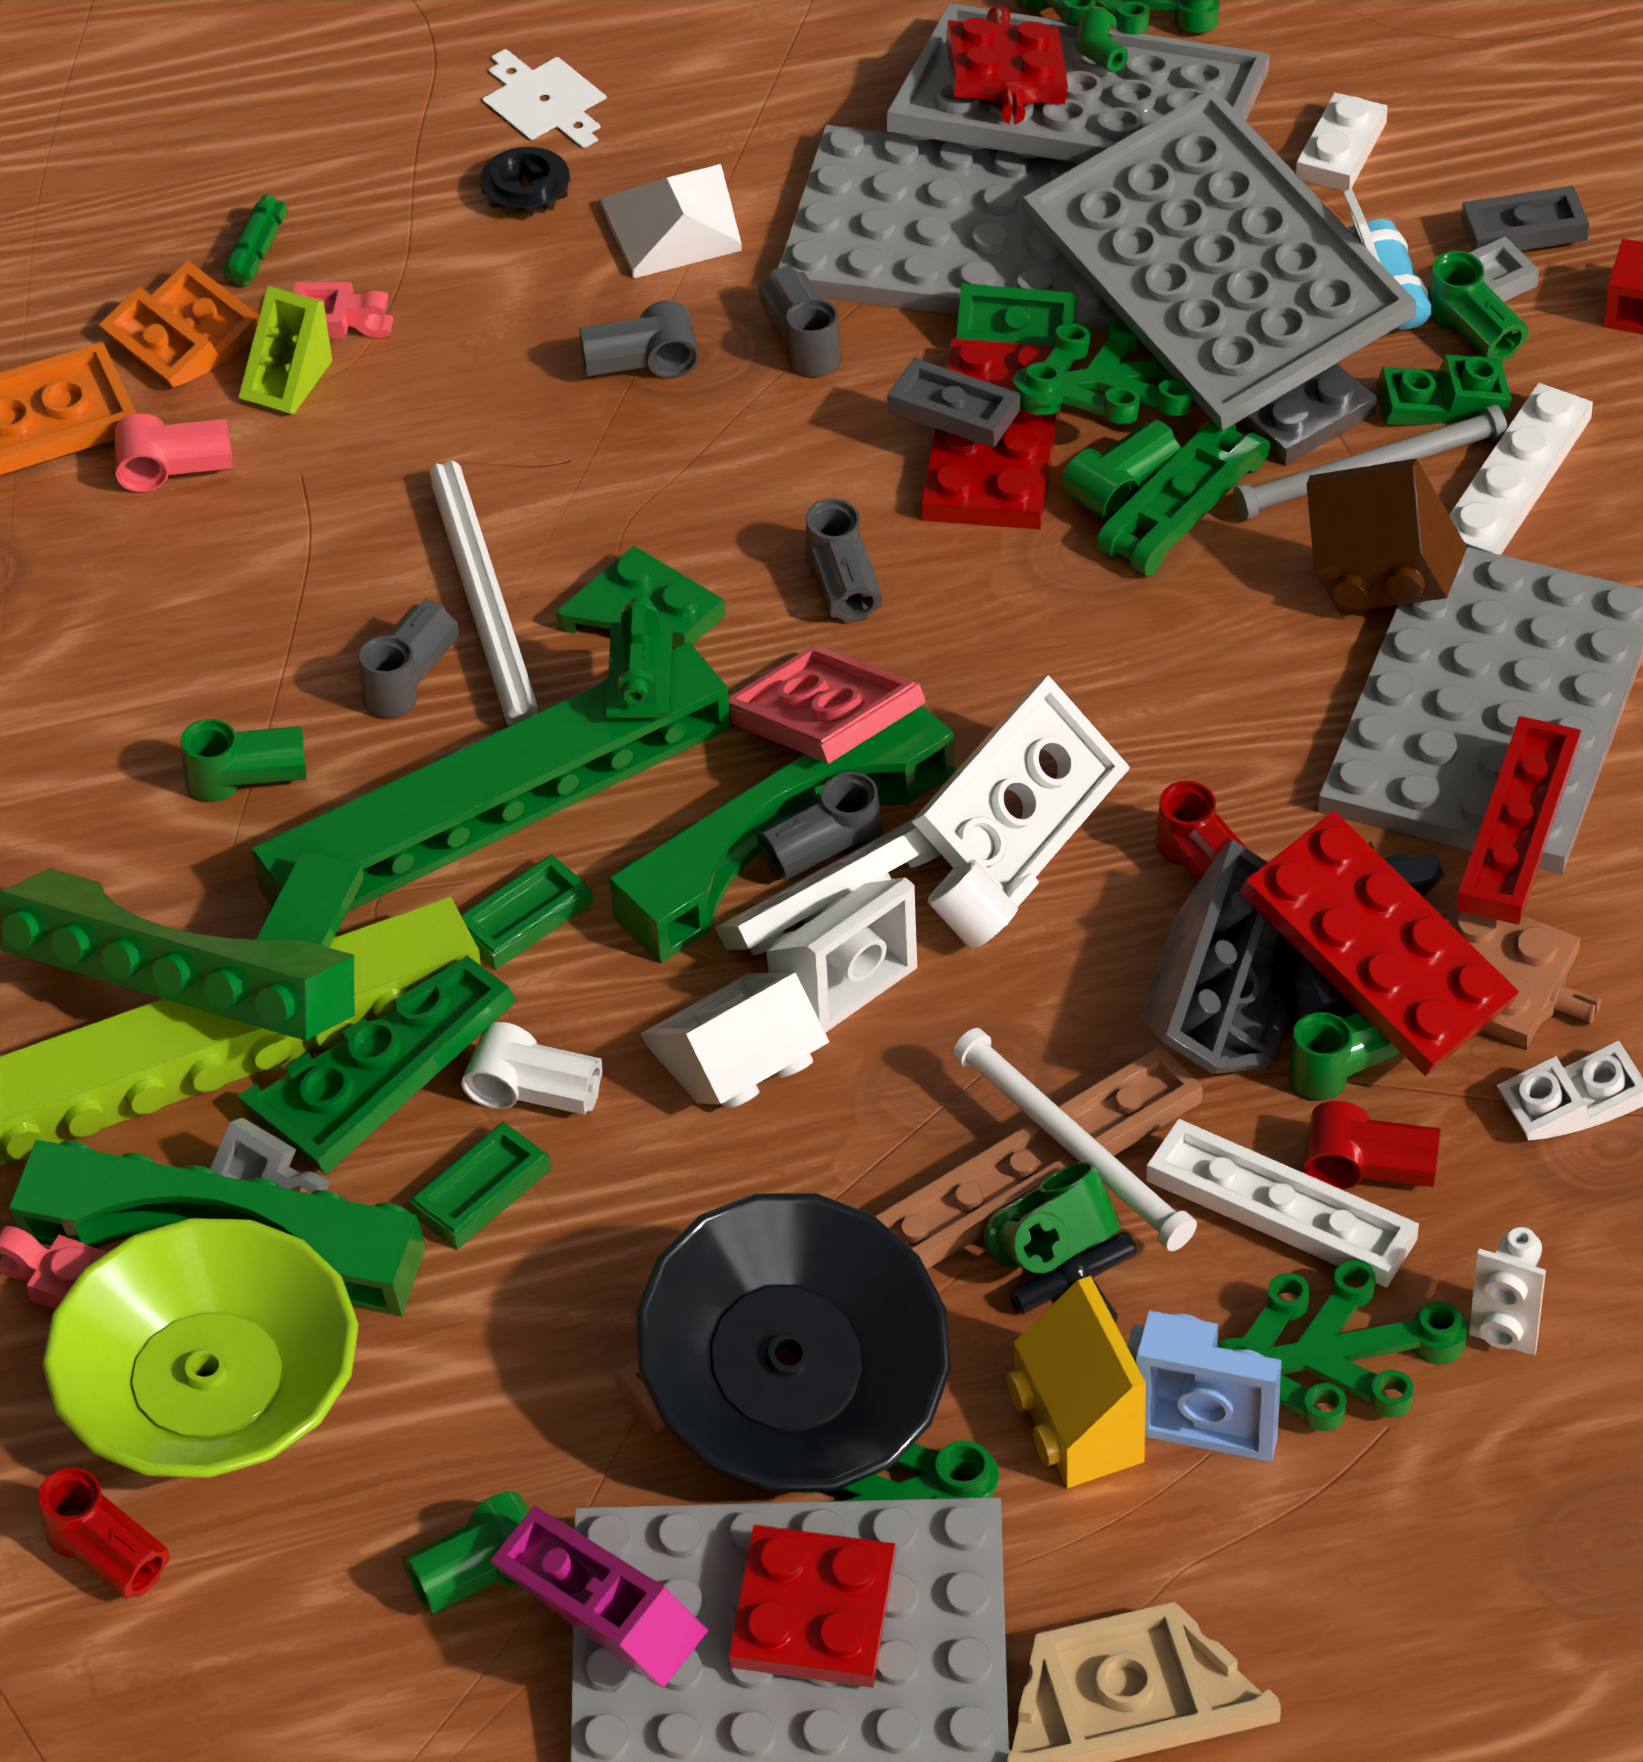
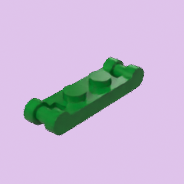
M1210 420L1104 524L1096 540V549L1113 559L1122 556L1130 560L1131 568L1147 577L1152 576L1161 566L1165 554L1249 471L1256 472L1261 468L1269 454L1270 442L1255 433H1249L1246 436L1236 431L1235 424L1221 431ZM1138 529L1147 533L1142 539L1133 535Z

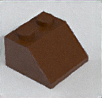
M1417 458L1309 476L1306 486L1314 570L1340 613L1445 599L1448 597L1467 546Z

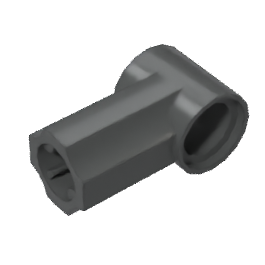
M790 265L772 270L768 279L759 285V298L788 346L791 368L796 373L810 377L825 376L833 372L841 362L837 308L832 303L820 298L805 272H797Z
M676 301L653 303L644 310L639 319L579 328L586 377L649 367L657 376L676 378L692 371L698 363L699 352L689 310L682 303Z
M838 498L824 499L816 502L809 508L806 514V563L810 570L817 575L831 617L840 618L845 624L864 621L869 614L881 607L882 595L860 535L859 512L854 505Z
M424 599L420 605H413L387 636H378L362 645L359 651V666L363 705L368 712L375 716L391 718L404 715L414 708L417 702L416 686L459 637L458 622L446 612L443 605Z
M844 772L835 775L825 783L821 792V799L756 832L758 846L767 861L768 867L779 880L784 879L786 881L839 852L847 855L882 836L883 825L877 787L874 781L865 774Z

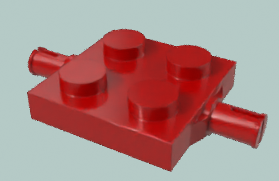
M995 6L988 11L987 19L948 20L946 46L953 97L983 99L999 103L1004 122L1010 124L1013 113L1014 125L1024 120L1026 116L1025 104H1065L1068 81L1058 27H1048L1043 23L1035 21L1023 22L1020 25L1011 24L1010 12L1004 6L1001 9V16L999 15L998 6Z

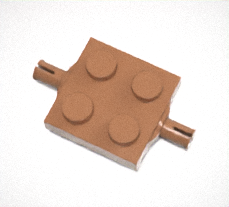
M1456 900L1446 920L1519 991L1514 1002L1479 1032L1527 1050L1539 1026L1550 1018L1556 1010L1587 1021L1589 1024L1594 1022L1602 999L1566 986L1567 974L1580 950L1579 936L1526 916H1522L1520 925L1458 911L1456 910Z

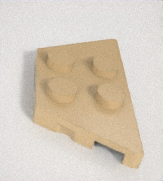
M1170 1602L1036 1634L1029 1663L1030 1673L1028 1682L1023 1689L1018 1711L1017 1730L1012 1750H1009L1007 1762H1113L1280 1722L1281 1705L1278 1697L1272 1691L1267 1689L1262 1693L1237 1670L1238 1660L1218 1641L1205 1637L1201 1633L1198 1623L1176 1602Z

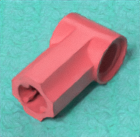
M137 413L126 416L115 426L116 478L119 484L134 492L156 490L164 485L168 475L233 469L227 419L164 425L155 416Z

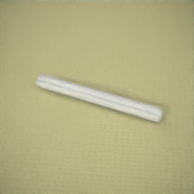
M451 460L444 465L436 463L429 472L432 479L431 486L506 722L509 726H512L537 714L538 705L461 466Z

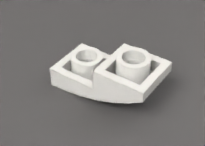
M1619 1040L1564 1068L1557 1056H1554L1497 1085L1501 1097L1528 1141L1546 1139L1588 1129L1643 1107V1077Z

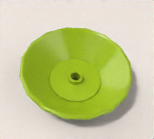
M190 1218L133 1235L84 1268L52 1314L42 1368L56 1415L93 1454L146 1476L213 1478L269 1461L321 1424L352 1376L359 1323L342 1276L305 1240L254 1220ZM215 1372L214 1374L207 1377L200 1376L204 1373Z

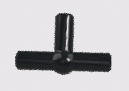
M1121 1232L1079 1255L1076 1254L1054 1270L1041 1274L1012 1289L1009 1296L1012 1305L1018 1313L1025 1314L1062 1295L1077 1280L1091 1276L1093 1279L1099 1274L1134 1257L1137 1252L1134 1240L1128 1233ZM1093 1279L1114 1322L1116 1323L1118 1314L1116 1313V1311L1114 1310V1308L1112 1307V1305L1110 1304L1102 1290L1099 1288V1286Z

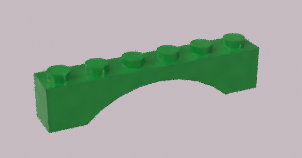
M921 705L829 764L804 754L789 765L775 769L762 782L740 796L726 800L713 813L689 828L677 831L667 842L640 859L628 862L618 873L611 876L609 879L614 920L660 963L666 961L711 932L718 906L732 881L756 855L762 852L758 846L756 832L821 799V792L825 783L833 776L844 772H858L871 778L878 790L880 806L908 805L955 773L954 732Z
M51 868L0 890L1 951L304 1041L355 1016L353 954L304 940L233 939L196 934L166 927L138 917L120 907L105 894L99 882Z
M36 1139L9 1207L17 1228L32 1235L40 1244L52 1246L57 1236L62 1235L99 1248L115 1240L131 1237L190 1218L254 1220L305 1240L342 1276L353 1307L400 1317L403 1316L426 1249L417 1215L411 1214L403 1207L392 1203H378L375 1206L346 1201L340 1195L326 1190H315L310 1194L282 1188L279 1184L265 1178L255 1177L244 1181L220 1176L215 1171L199 1165H189L183 1169L158 1164L151 1158L138 1153H125L122 1156L97 1152L83 1143L72 1140H65L57 1144Z

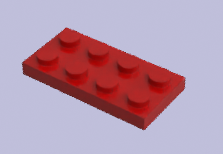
M952 339L947 369L1013 391L1012 384L1015 373L1033 363L1045 362L1053 351V346ZM1020 407L1019 413L994 448L935 428L922 499V521L1041 530L1060 411L1051 415H1037L1029 413Z
M1334 810L1246 879L1240 891L1425 1077L1507 1009L1519 994V991Z

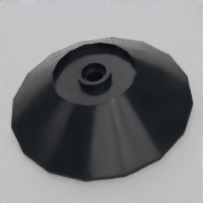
M754 1193L699 1215L656 1258L636 1310L639 1374L665 1428L712 1470L769 1492H835L889 1469L932 1424L951 1371L947 1310L920 1256L874 1215L817 1193ZM780 1349L791 1350L796 1354L798 1363L791 1366L784 1365L778 1361L775 1352Z

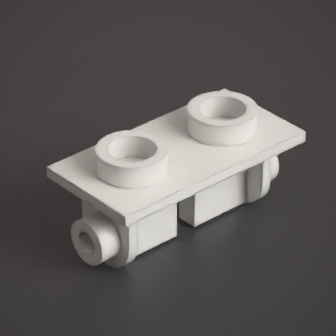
M1525 1227L1512 1229L1503 1236L1496 1253L1479 1248L1476 1259L1469 1335L1484 1339L1490 1345L1500 1349H1514L1535 1356L1546 1270L1536 1267L1541 1257L1542 1244L1530 1229Z

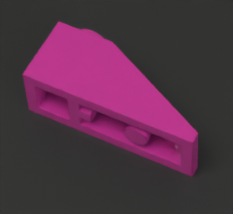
M535 1505L490 1560L497 1569L616 1658L662 1688L667 1685L708 1632L663 1585Z

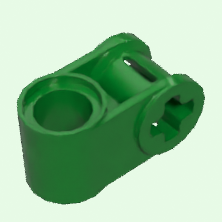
M1082 1162L1057 1171L1046 1178L1034 1190L1008 1206L999 1209L990 1217L985 1227L984 1242L988 1254L999 1264L1008 1267H1021L1028 1272L1044 1274L1054 1270L1084 1249L1110 1238L1121 1228V1221L1095 1164L1092 1162Z

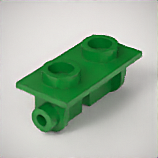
M646 597L632 598L621 611V622H611L606 718L669 717L673 622H659L658 610L653 606L651 600Z

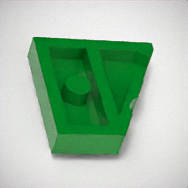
M633 545L556 611L558 628L564 632L576 634L579 624L608 628L611 632V622H621L623 607L634 597H646L651 600L653 606L658 610L659 622H673L672 649H675L688 642H691L693 645L725 617L724 599Z

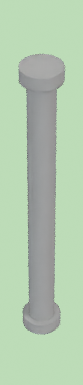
M1492 405L1483 408L1480 416L1255 487H1251L1248 483L1235 486L1233 488L1234 503L1240 517L1247 521L1258 517L1259 510L1306 496V483L1310 475L1415 458L1419 460L1486 438L1496 442L1502 438L1508 429L1506 419L1500 407Z

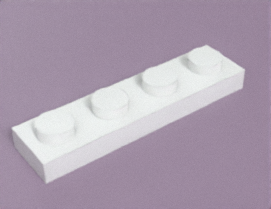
M1542 383L1537 384L1449 515L1467 547L1499 555L1503 553L1590 421L1593 401Z
M914 818L718 925L715 929L726 950L750 949L752 955H758L772 948L776 941L785 934L783 930L803 920L804 924L808 923L821 914L824 908L833 900L843 898L864 883L891 880L888 872L906 862L910 868L927 863L941 854L912 822Z
M1181 1119L1177 1120L1147 1164V1182L1334 1265L1339 1266L1349 1260L1363 1261L1374 1270L1375 1283L1386 1288L1418 1240L1419 1223Z

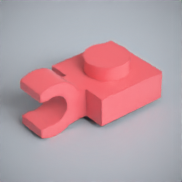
M295 282L294 293L324 301L329 338L345 339L348 327L356 328L359 332L371 338L390 336L393 316L385 314L389 299L388 293L368 291L362 294H354L351 282Z
M5 1226L0 1234V1254H4L0 1261V1272L14 1279L29 1281L27 1284L29 1300L54 1310L84 1268L108 1253L62 1235H58L50 1249H47L32 1235L13 1226Z

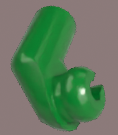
M1091 7L1083 12L1078 19L1075 42L1076 50L1108 71L1115 73L1124 67L1128 58L1127 49L1111 40L1113 36L1109 34L1110 26L1117 28L1116 18L1104 7Z

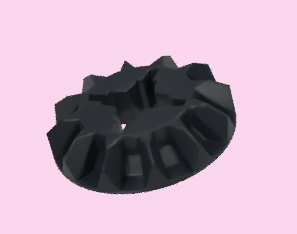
M518 147L506 150L489 160L480 176L481 192L487 196L490 207H504L508 216L513 215L518 210H526L532 217L535 209L539 207L553 210L556 199L567 197L568 183L570 182V171L564 159L550 150L539 147ZM521 175L527 176V180H530L532 184L531 187H521L519 183L522 181Z

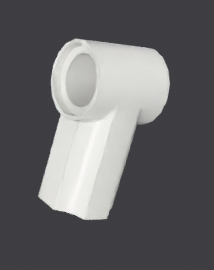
M495 1022L482 1033L464 1073L461 1085L470 1099L490 1109H509L516 1104L517 1100L585 1115L587 1112H592L599 1095L600 1080L603 1073L601 1058L538 1045L533 1036L521 1027L506 1022Z

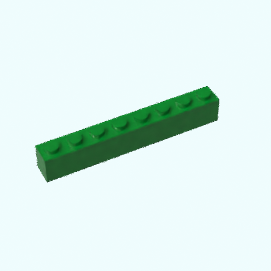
M688 642L672 650L669 717L606 718L608 679H606L597 686L561 703L550 705L527 719L505 729L495 731L490 736L450 755L442 756L423 768L397 780L387 782L370 793L342 806L334 807L319 817L285 833L277 834L268 841L253 847L252 852L259 889L273 907L302 850L360 863L363 868L364 880L348 910L350 912L730 730L728 687L691 642Z

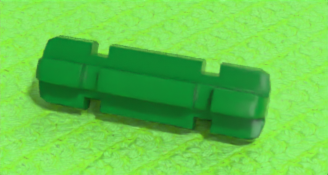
M264 194L260 201L255 204L250 214V220L246 222L232 249V255L228 257L222 268L225 279L234 281L238 287L249 285L260 267V261L264 260L279 230V224H282L288 213L287 205L284 201L277 200L273 194Z

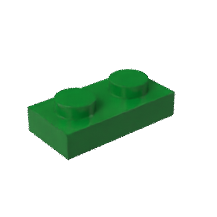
M961 283L956 339L1053 346L1058 326L1067 323L1076 324L1079 294Z

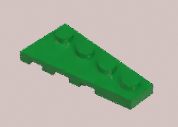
M467 955L396 998L395 1010L378 1020L367 1022L363 1018L342 1031L345 1037L344 1041L314 1059L307 1052L284 1066L288 1075L263 1090H260L256 1083L238 1094L237 1098L249 1115L283 1142L295 1148L300 1156L326 1176L506 1012L516 1000L507 984Z

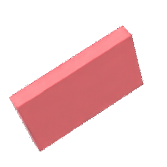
M814 644L730 696L729 710L731 724L829 764L926 703L919 683Z

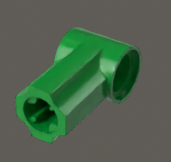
M1464 251L1442 253L1435 259L1432 265L1428 299L1431 303L1430 320L1439 326L1457 329L1485 358L1501 359L1502 362L1512 358L1516 350L1526 342L1529 327L1483 281L1484 266L1477 257Z
M1158 419L1152 423L1146 422L1101 454L1093 448L1079 452L1065 468L1061 478V490L1106 523L1182 447L1176 441L1172 429Z
M204 719L192 723L182 733L180 743L185 785L187 791L199 800L209 802L225 800L232 796L240 785L307 779L302 726L235 732L226 722L218 719Z
M1358 1009L1341 1016L1324 1012L1307 1014L1298 1020L1293 1030L1289 1082L1296 1092L1309 1099L1326 1100L1334 1098L1343 1092L1347 1085L1348 1076L1397 1056L1401 1052Z
M507 1491L491 1496L472 1512L468 1519V1525L402 1557L405 1571L411 1581L414 1592L425 1610H429L431 1614H434L500 1580L502 1584L507 1586H520L490 1562L492 1557L530 1511L520 1493Z

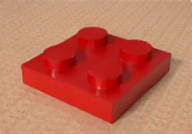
M753 1524L729 1654L730 1668L874 1688L896 1559L895 1543Z

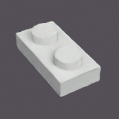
M1335 92L1297 161L1296 175L1302 181L1340 191L1351 189L1387 122L1388 105Z

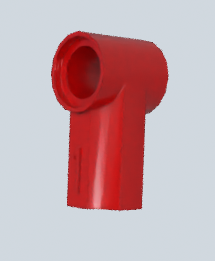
M1179 781L1170 784L1163 790L1159 798L1156 847L1167 860L1177 864H1184L1193 876L1200 881L1228 841L1233 839L1247 848L1216 813V798L1205 785L1194 781Z
M1345 1101L1321 1103L1313 1109L1310 1117L1303 1165L1304 1174L1341 1190L1355 1187L1361 1182L1362 1178L1434 1187L1441 1128L1370 1120L1369 1115L1363 1108Z
M69 1467L57 1470L47 1476L40 1485L38 1500L47 1543L53 1551L65 1557L77 1558L125 1599L135 1595L141 1597L158 1582L163 1568L169 1562L168 1548L102 1495L100 1484L93 1474L81 1468ZM69 1510H85L78 1515L62 1516V1514Z

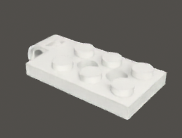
M1049 675L1036 681L912 820L914 825L953 867L931 893L927 902L970 950H974L988 942L1009 923L1016 914L1018 906L1039 883L1035 877L1130 769L1129 765ZM1041 749L1049 752L1054 757L1057 763L1056 779L1050 778L1041 769L1039 764V752ZM1006 789L1013 791L1020 798L1023 805L1021 819L1013 817L1007 811L1003 799Z

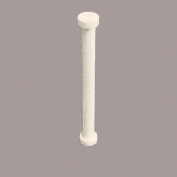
M973 1028L957 1041L953 1049L954 1059L963 1067L969 1068L973 1066L1080 1163L1092 1162L1095 1164L1102 1182L1158 1232V1242L1168 1251L1180 1249L1191 1239L1196 1230L1197 1221L1186 1211L1176 1212L1008 1063L991 1047V1038L980 1028Z

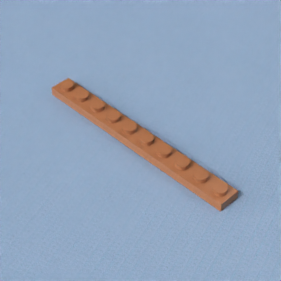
M1160 1045L1060 1105L1059 1108L1108 1152L1115 1156L1202 1103L1203 1086ZM1034 1121L875 1217L920 1256L925 1268L928 1269L983 1236L990 1217L999 1209L1008 1206L1034 1190L1046 1178L1057 1171L1080 1162ZM777 1350L775 1352L776 1358L780 1359L791 1352V1350ZM638 1359L616 1371L617 1387L657 1433L664 1429L665 1426L639 1374Z

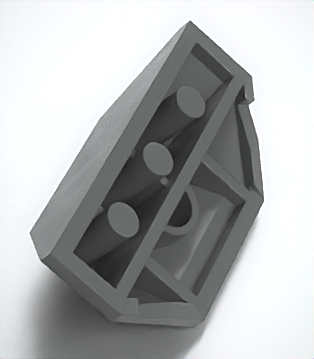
M1233 839L1223 846L1174 917L1140 1014L1141 1019L1159 1040L1212 1074L1266 1069L1274 1064L1289 1017L1280 994L1276 975L1275 955L1279 931L1240 893L1246 879L1268 862Z

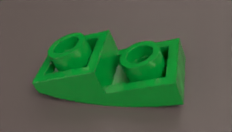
M1445 354L1439 371L1382 367L1376 382L1385 422L1389 425H1431L1467 420L1480 416L1483 408L1492 405L1499 406L1501 410L1507 409L1512 400L1501 359L1481 356Z

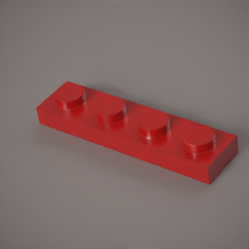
M1523 716L1518 717L1458 891L1456 910L1520 925L1579 748L1581 729Z

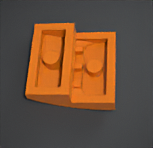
M187 260L152 295L138 286L98 325L106 335L174 388L205 375L249 345L254 339L259 315Z

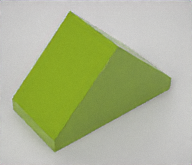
M267 285L238 398L295 414L333 361L324 301Z

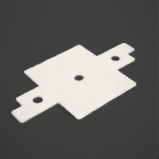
M507 49L492 56V59L498 64L490 68L489 72L503 82L505 86L483 97L482 100L530 140H534L551 129L558 127L582 148H587L598 141V138L592 133L600 129L601 126L584 111L605 100L607 96L559 57H555L532 70ZM510 68L516 69L514 74H508L506 71ZM543 95L550 97L547 101H541L539 98ZM575 123H582L583 127L577 129L573 125Z

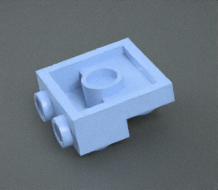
M1149 1310L1145 1326L1133 1325L1127 1346L1146 1382L1145 1437L1272 1463L1278 1436L1281 1360L1264 1357L1251 1350L1240 1349L1233 1351L1218 1348L1217 1323L1201 1321L1192 1315L1183 1313L1171 1315Z

